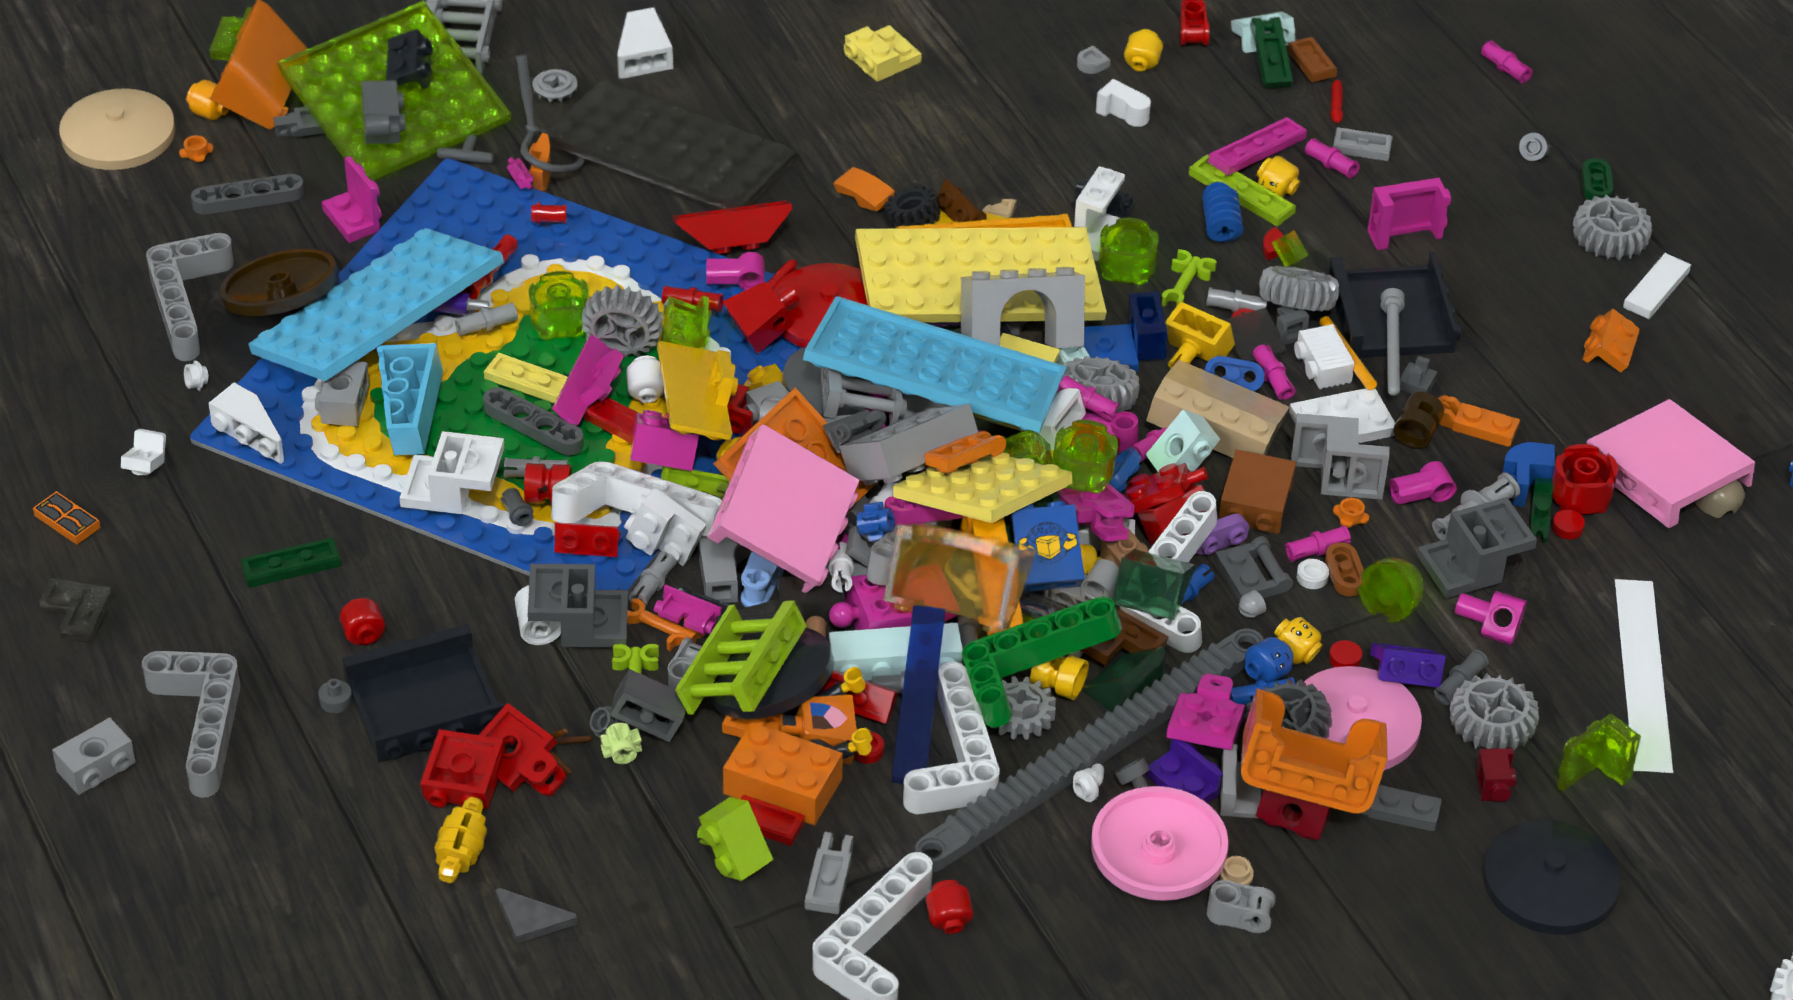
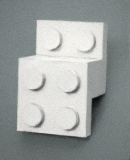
M442 431L434 457L413 456L400 495V507L462 514L470 489L491 491L504 451V438Z

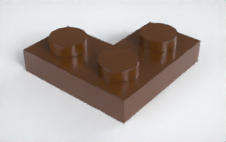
M1116 608L1122 624L1120 634L1108 641L1079 650L1104 665H1107L1122 648L1150 663L1166 646L1168 636Z

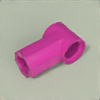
M746 252L739 259H707V284H739L744 290L764 282V258L756 252Z
M1086 412L1080 421L1083 424L1096 428L1097 434L1103 431L1120 439L1119 452L1138 442V418L1131 412H1118L1111 421H1108L1099 414Z
M1439 461L1426 464L1418 473L1392 478L1389 484L1391 497L1395 504H1403L1429 497L1435 502H1444L1450 499L1457 490L1456 484L1447 469Z

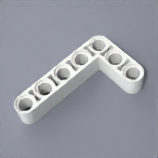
M600 461L586 466L553 486L552 519L560 523H574L605 504L634 513L632 508L641 495L647 497L654 488H657L705 522L707 525L702 536H708L715 513L720 507L722 500L698 490L610 462Z
M1198 491L1189 497L1118 592L1120 610L1167 635V645L1184 653L1194 652L1202 644L1200 619L1193 612L1161 595L1167 592L1217 524L1216 500L1212 494L1205 491ZM1150 579H1154V580H1155V581H1153V582H1147V580H1150ZM1157 617H1165L1164 619H1155ZM1184 631H1192V632L1189 633V634H1183V633H1182V632H1184Z
M945 663L938 672V699L958 763L916 769L906 774L904 778L903 805L906 810L914 814L966 807L970 801L975 803L979 795L986 796L988 789L995 790L999 783V766L982 714L976 702L966 667L961 663Z
M920 852L906 855L813 943V973L818 979L849 1000H898L897 978L864 954L930 892L932 884L931 858Z

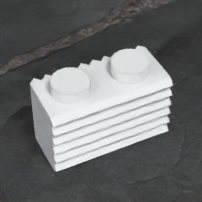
M1334 324L1299 331L1298 341L1294 344L1295 355L1297 359H1303L1307 377L1314 379L1319 389L1352 382L1354 360H1352V356H1350L1347 348H1345L1343 340H1341L1338 332H1336Z

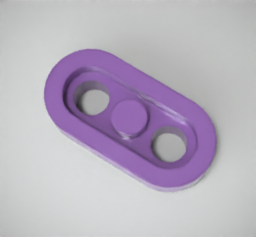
M1232 514L1218 519L1216 526L1196 553L1199 555H1209L1227 546L1240 544L1247 537L1250 528L1249 524L1241 514Z

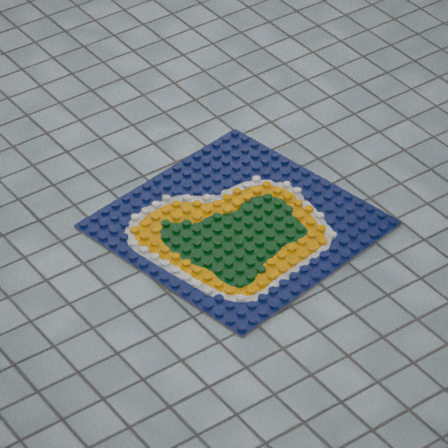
M450 158L444 159L343 268L334 286L340 285L349 279L351 274L369 266L374 259L383 257L391 252L396 245L411 239L417 231L427 228L490 249L496 246L506 234L512 235L517 239L518 249L493 274L492 283L480 291V296L477 299L490 301L489 309L514 303L518 315L517 320L493 326V330L490 331L483 329L459 336L455 326V319L467 315L431 311L381 344H437L443 374L425 454L416 455L434 457L442 431L504 438V451L491 491L470 489L462 514L400 507V495L414 455H394L386 425L377 347L357 360L359 362H367L370 383L358 426L321 423L320 411L315 409L316 394L322 391L321 379L261 358L237 385L254 393L259 398L281 438L284 462L280 464L270 457L267 458L252 447L241 444L236 438L227 433L218 431L212 426L210 414L191 433V443L530 576V564H595L596 590H628L629 594L640 580L643 570L649 568L661 552L657 549L650 556L643 550L636 548L632 542L626 539L628 530L624 528V525L633 513L605 504L574 522V524L618 527V530H621L620 543H618V557L554 553L556 521L552 519V504L548 499L543 504L526 503L533 509V519L528 525L518 526L510 521L509 512L505 505L502 504L500 497H503L501 494L505 490L516 488L524 500V477H504V469H517V467H504L505 457L533 459L534 456H539L540 460H568V465L572 467V474L594 462L601 461L610 462L661 479L663 466L631 460V443L586 421L584 415L577 425L583 432L584 446L579 453L574 455L562 454L488 416L483 406L484 393L492 388H503L560 417L552 409L554 403L484 379V370L496 355L501 353L568 377L587 340L586 332L582 330L581 317L586 301L589 297L593 296L596 290L602 291L605 286L613 290L617 284L621 289H626L630 286L631 291L637 292L641 290L643 297L651 296L652 303L658 304V309L662 312L663 329L658 341L715 351L716 353L717 350L730 352L731 362L735 364L734 377L738 378V384L743 385L748 379L747 374L753 368L760 365L766 367L776 364L783 373L788 358L803 347L791 343L780 335L757 354L732 320L724 304L721 312L697 308L695 311L687 310V307L662 304L661 296L664 286L682 289L696 287L699 291L723 293L724 301L745 291L739 284H707V259L730 258L534 188L528 190L525 187L521 189L515 181ZM537 202H540V205H567L566 224L540 222V225H537V222H531V205H537ZM764 271V282H768L775 274ZM470 309L468 315L479 312V310ZM658 342L655 346H652L648 353L642 351L640 356H652L659 361ZM631 353L626 358L624 355L619 365L621 371L610 383L612 390L607 397L640 414H643L644 410L657 411L662 413V416L668 413L665 393L651 403H643L629 394L626 370L637 356ZM518 412L513 416L517 418H524L529 414L525 412ZM545 424L538 427L540 430H550L553 428L551 425ZM732 432L731 440L736 437H742L743 435ZM699 434L692 470L720 475L721 472L713 463L717 460L718 449L726 439L712 440L705 435Z

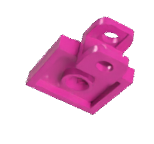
M1107 481L1071 484L1049 495V499L1053 502L1063 501L1066 502V505L1075 504L1077 523L1081 525L1091 524V531L1104 541L1128 539L1129 531L1123 525V518L1133 517L1135 505Z
M1205 674L1200 679L1197 694L1180 693L1168 725L1166 738L1232 750L1245 705L1237 704L1230 700L1233 686L1232 679L1219 675Z

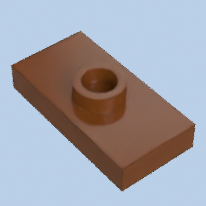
M1313 37L1288 43L1287 51L1311 82L1336 77L1337 68Z

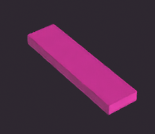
M1286 117L1210 153L1208 162L1225 174L1230 175L1306 139L1307 130Z

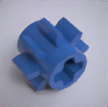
M882 501L863 505L864 511L857 514L859 533L861 535H868L869 542L878 541L888 532H892L895 529L894 513L891 508H884Z

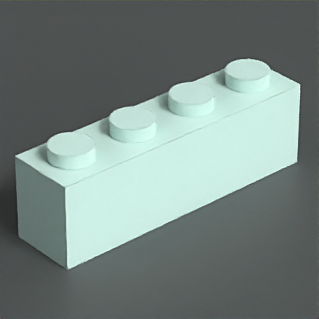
M958 623L829 632V645L834 657L833 669L845 673L851 667H858L864 680H872V676L899 675L901 671H908V674L937 673L938 675L940 667L945 663L957 662L962 664V644Z

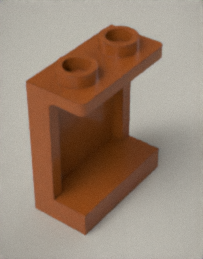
M1236 449L1221 498L1219 519L1232 514H1241L1251 529L1279 534L1289 491H1292L1296 461Z

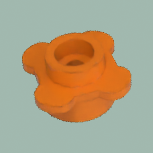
M190 136L184 141V148L180 149L179 154L182 158L188 157L192 161L202 162L205 160L206 155L213 151V145L207 143L206 139L202 136Z
M1346 498L1341 501L1340 505H1335L1333 508V513L1340 518L1341 526L1345 525L1347 528H1350L1358 523L1366 524L1369 521V515L1364 513L1365 506L1359 499Z

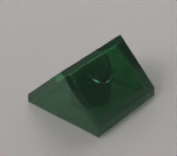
M1134 549L1121 559L1113 600L1114 604L1175 620L1196 567L1191 563Z
M1163 647L1125 653L1083 686L1082 690L1090 698L1110 712H1113L1117 705L1123 706L1127 698L1132 700L1135 693L1141 694L1146 686L1150 688L1156 679L1159 682L1161 681L1165 651Z

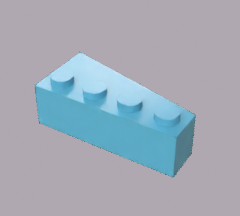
M437 344L379 345L377 352L384 395L386 425L394 455L425 454L443 374Z

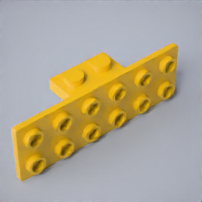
M658 341L657 351L670 428L685 435L695 433L705 435L712 440H731L732 429L727 405L730 396H735L738 378L734 377L735 364L731 362L730 352L717 350L716 353L715 351Z

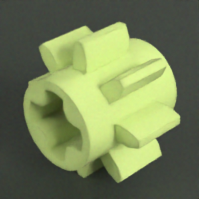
M628 723L612 724L607 728L605 734L600 736L604 758L612 756L615 763H629L636 758L637 752L642 751L640 744L642 740L639 730L636 728L630 731Z

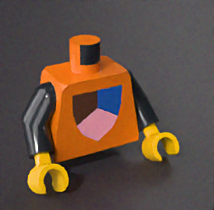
M851 667L844 673V683L838 682L800 704L796 716L781 715L779 731L842 752L843 763L852 764L855 751L861 755L869 754L872 749L870 742L873 738L867 728H856L853 696L847 693L850 690L853 693H860L865 688V681L858 667Z

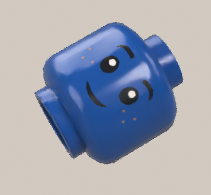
M1268 637L1249 647L1245 653L1246 672L1256 681L1262 679L1265 682L1275 681L1287 675L1292 669L1293 652L1286 642L1278 638Z

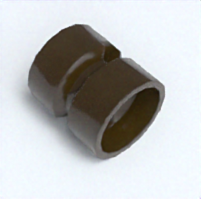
M1427 392L1411 394L1394 425L1393 431L1397 440L1404 446L1412 449L1427 447L1444 415L1445 410L1441 401Z

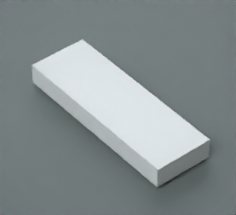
M1665 253L1624 300L1623 308L1650 319L1689 273L1691 264Z

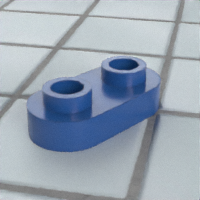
M1216 356L1210 359L1205 366V371L1216 375L1215 370L1218 366H1224L1226 374L1221 378L1251 391L1261 388L1265 381L1263 368L1255 362ZM1248 371H1253L1256 375L1255 380L1251 383L1245 380V374Z
M1134 447L1123 450L1112 460L1098 481H1107L1119 493L1122 492L1127 486L1126 480L1140 468L1139 462L1142 456Z

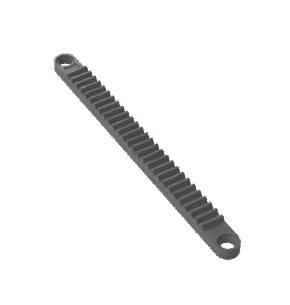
M1246 628L1234 632L1216 645L1211 643L1207 651L1202 649L1198 657L1195 655L1191 657L1189 663L1182 662L1179 669L1175 667L1170 675L1164 674L1160 682L1156 679L1150 688L1146 686L1141 694L1135 693L1132 700L1127 698L1123 706L1117 705L1112 713L1110 711L1106 712L1103 719L1098 717L1094 725L1088 724L1083 732L1081 730L1077 731L1074 738L1069 736L1065 744L1059 743L1054 751L1048 750L1044 758L1040 755L1034 764L1028 763L1024 771L1019 769L1015 777L1008 776L1006 783L999 782L995 790L988 789L986 796L979 795L976 802L972 803L970 801L964 810L959 808L954 817L950 814L943 824L917 841L915 852L923 853L928 849L939 851L941 853L940 856L931 858L932 872L944 869L1072 784L1073 776L1076 772L1091 768L1094 764L1104 763L1170 719L1180 693L1197 694V687L1203 675L1213 674L1232 678L1244 670L1245 653L1248 649H1243L1239 644L1242 642L1256 644L1264 640L1263 636L1256 630Z

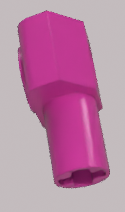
M1499 591L1494 593L1491 602L1461 593L1455 608V614L1484 623L1481 630L1482 637L1512 646L1518 634L1527 601ZM1502 610H1509L1512 613V622L1506 627H1499L1496 622V616Z

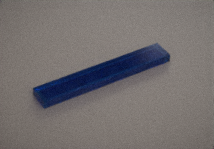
M913 605L892 773L893 783L904 784V778L910 771L927 768L946 611L943 608Z

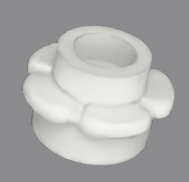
M194 361L193 364H186L184 367V381L188 389L197 388L199 391L203 388L204 384L208 383L207 368L198 361Z

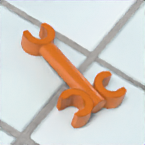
M633 598L631 601L632 609L635 612L628 610L627 623L637 624L642 622L669 634L670 636L667 638L668 651H671L677 645H681L685 638H690L695 643L697 638L705 636L700 632L685 626L682 627L645 610V604L642 600Z

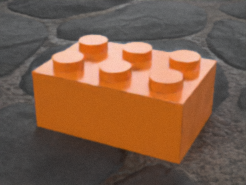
M751 721L723 767V794L737 799H741L744 794L804 814L805 823L815 826L842 780L843 753Z

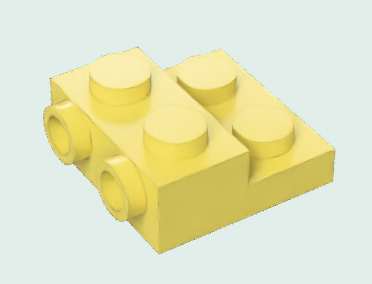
M890 25L875 32L867 26L845 36L844 52L846 56L859 65L876 82L921 63L922 53Z

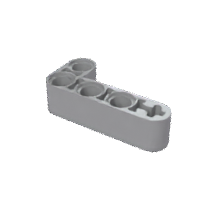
M1010 550L1016 581L1019 574L1016 550ZM1099 559L1095 562L1088 575L1084 574L1085 579L1081 587L1019 592L1018 596L1059 611L1101 596L1111 598L1115 604L1120 590L1121 572L1114 562Z

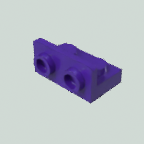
M1372 642L1370 655L1380 660L1378 679L1439 687L1441 685L1445 655L1432 649Z
M1171 739L1170 751L1149 765L1150 770L1145 773V776L1157 786L1188 792L1202 799L1207 804L1221 793L1223 773L1216 764L1209 762L1197 752L1193 745L1185 741Z

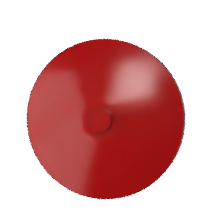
M821 263L799 268L783 277L773 289L777 294L791 285L800 300L787 308L793 324L781 335L791 343L803 348L807 347L836 296L867 305L861 269L844 264Z

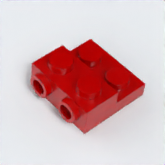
M439 729L420 782L424 799L435 807H445L447 803L459 804L462 808L466 799L474 797L482 801L483 808L489 809L498 782L496 772L505 748L504 740Z

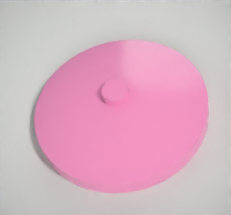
M1354 666L1326 669L1304 681L1306 685L1313 683L1317 690L1325 695L1327 703L1330 705L1332 727L1329 728V737L1325 739L1345 744L1349 729L1353 723L1360 719H1372L1387 723L1388 759L1384 770L1404 761L1415 749L1422 724L1421 712L1414 696L1401 683L1382 681L1378 679V671Z
M1151 786L1124 792L1113 798L1101 809L1093 825L1091 849L1099 870L1111 883L1121 890L1151 900H1176L1201 892L1218 878L1227 859L1228 835L1220 816L1202 799L1179 789Z

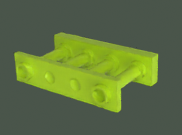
M783 601L772 619L742 620L735 604L727 607L675 688L687 714H694L703 698L712 696L734 695L743 712H750L756 709L807 626L795 601ZM764 632L758 640H741L745 633ZM750 653L746 661L727 662L731 654ZM737 674L733 682L713 683L718 675Z

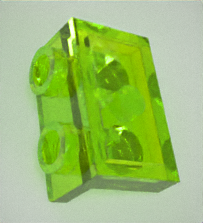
M247 7L243 18L222 16L209 50L211 59L229 61L238 40L236 38L252 7Z

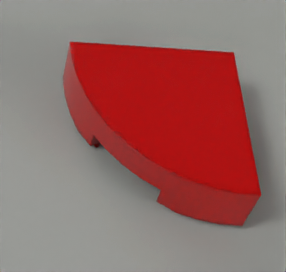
M1276 227L1266 233L1263 240V254L1267 260L1292 250V243Z

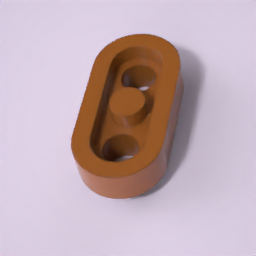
M1338 542L1331 544L1326 550L1325 564L1329 568V576L1334 589L1341 595L1349 597L1361 594L1365 589L1366 574L1356 549L1347 543Z

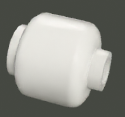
M652 356L637 357L626 370L628 392L632 397L643 403L654 402L664 394L660 361Z

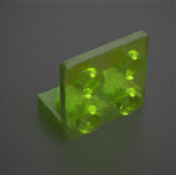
M1612 713L1600 721L1595 720L1579 737H1572L1563 748V762L1558 771L1560 776L1557 788L1562 792L1596 767L1600 768L1606 776L1611 777L1623 786L1631 780L1641 735Z

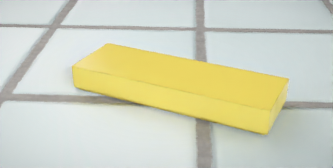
M498 353L484 370V379L552 403H555L568 378L565 375Z

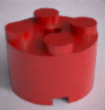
M1576 444L1565 448L1564 453L1556 458L1552 477V497L1559 504L1560 511L1573 510L1580 514L1606 512L1612 500L1618 473L1616 460L1609 453L1607 456L1600 453L1599 447L1594 445Z

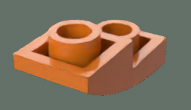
M542 133L537 142L531 145L529 153L536 159L551 164L548 134ZM531 165L529 172L534 178L532 181L533 188L545 192L550 181L551 172Z
M852 167L833 183L838 193L855 197L859 207L873 211L885 208V202L888 201L887 198L889 196L895 197V190L868 172Z

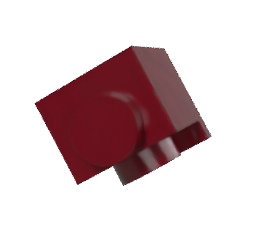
M1513 748L1480 749L1476 775L1481 801L1502 802L1508 801L1511 797L1510 788L1516 786L1515 767H1511L1514 756Z

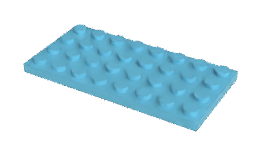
M427 228L419 230L415 233L414 237L396 245L391 252L383 257L374 259L369 266L351 274L349 279L338 286L332 287L326 294L315 301L304 305V308L283 318L281 323L272 329L260 333L258 338L248 344L253 355L327 381L503 264L502 253Z
M838 296L834 298L808 343L803 356L804 361L811 362L816 367H827L840 371L849 377L856 376L869 380L878 386L886 385L899 389L904 394L928 398L936 404L951 406L970 403L973 413L986 416L995 422H1006L1018 426L1024 431H1035L1038 433L1042 429L1067 366Z

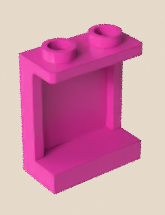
M1440 178L1374 188L1367 232L1377 250L1388 249L1390 236L1431 230L1435 239H1442L1444 228L1447 227V207L1451 204L1450 192L1447 188L1445 189Z

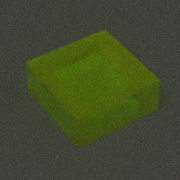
M1295 230L1272 242L1284 266L1289 267L1309 256Z

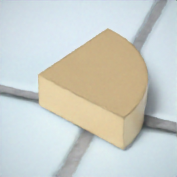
M1003 199L1002 203L992 206L991 204L987 205L983 211L1012 218L1016 209V200Z

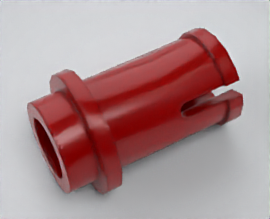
M537 202V205H531V222H537V225H540V222L566 224L567 205H540V202Z

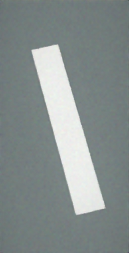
M1615 579L1633 771L1673 773L1653 581Z

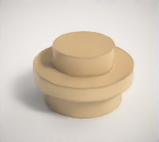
M1232 856L1226 860L1219 877L1221 880L1249 885L1253 880L1254 871L1247 859L1241 856Z

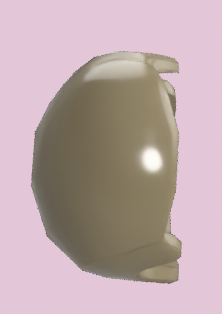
M1735 480L1696 500L1695 503L1704 513L1721 518L1728 511L1732 510L1733 514L1738 511V508L1741 507L1745 499V492L1742 484Z

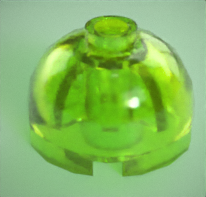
M1393 556L1382 558L1367 567L1361 574L1362 583L1358 585V592L1363 605L1374 616L1378 611L1389 617L1386 620L1387 622L1402 621L1414 612L1422 601L1424 581L1421 573L1415 565L1406 559Z

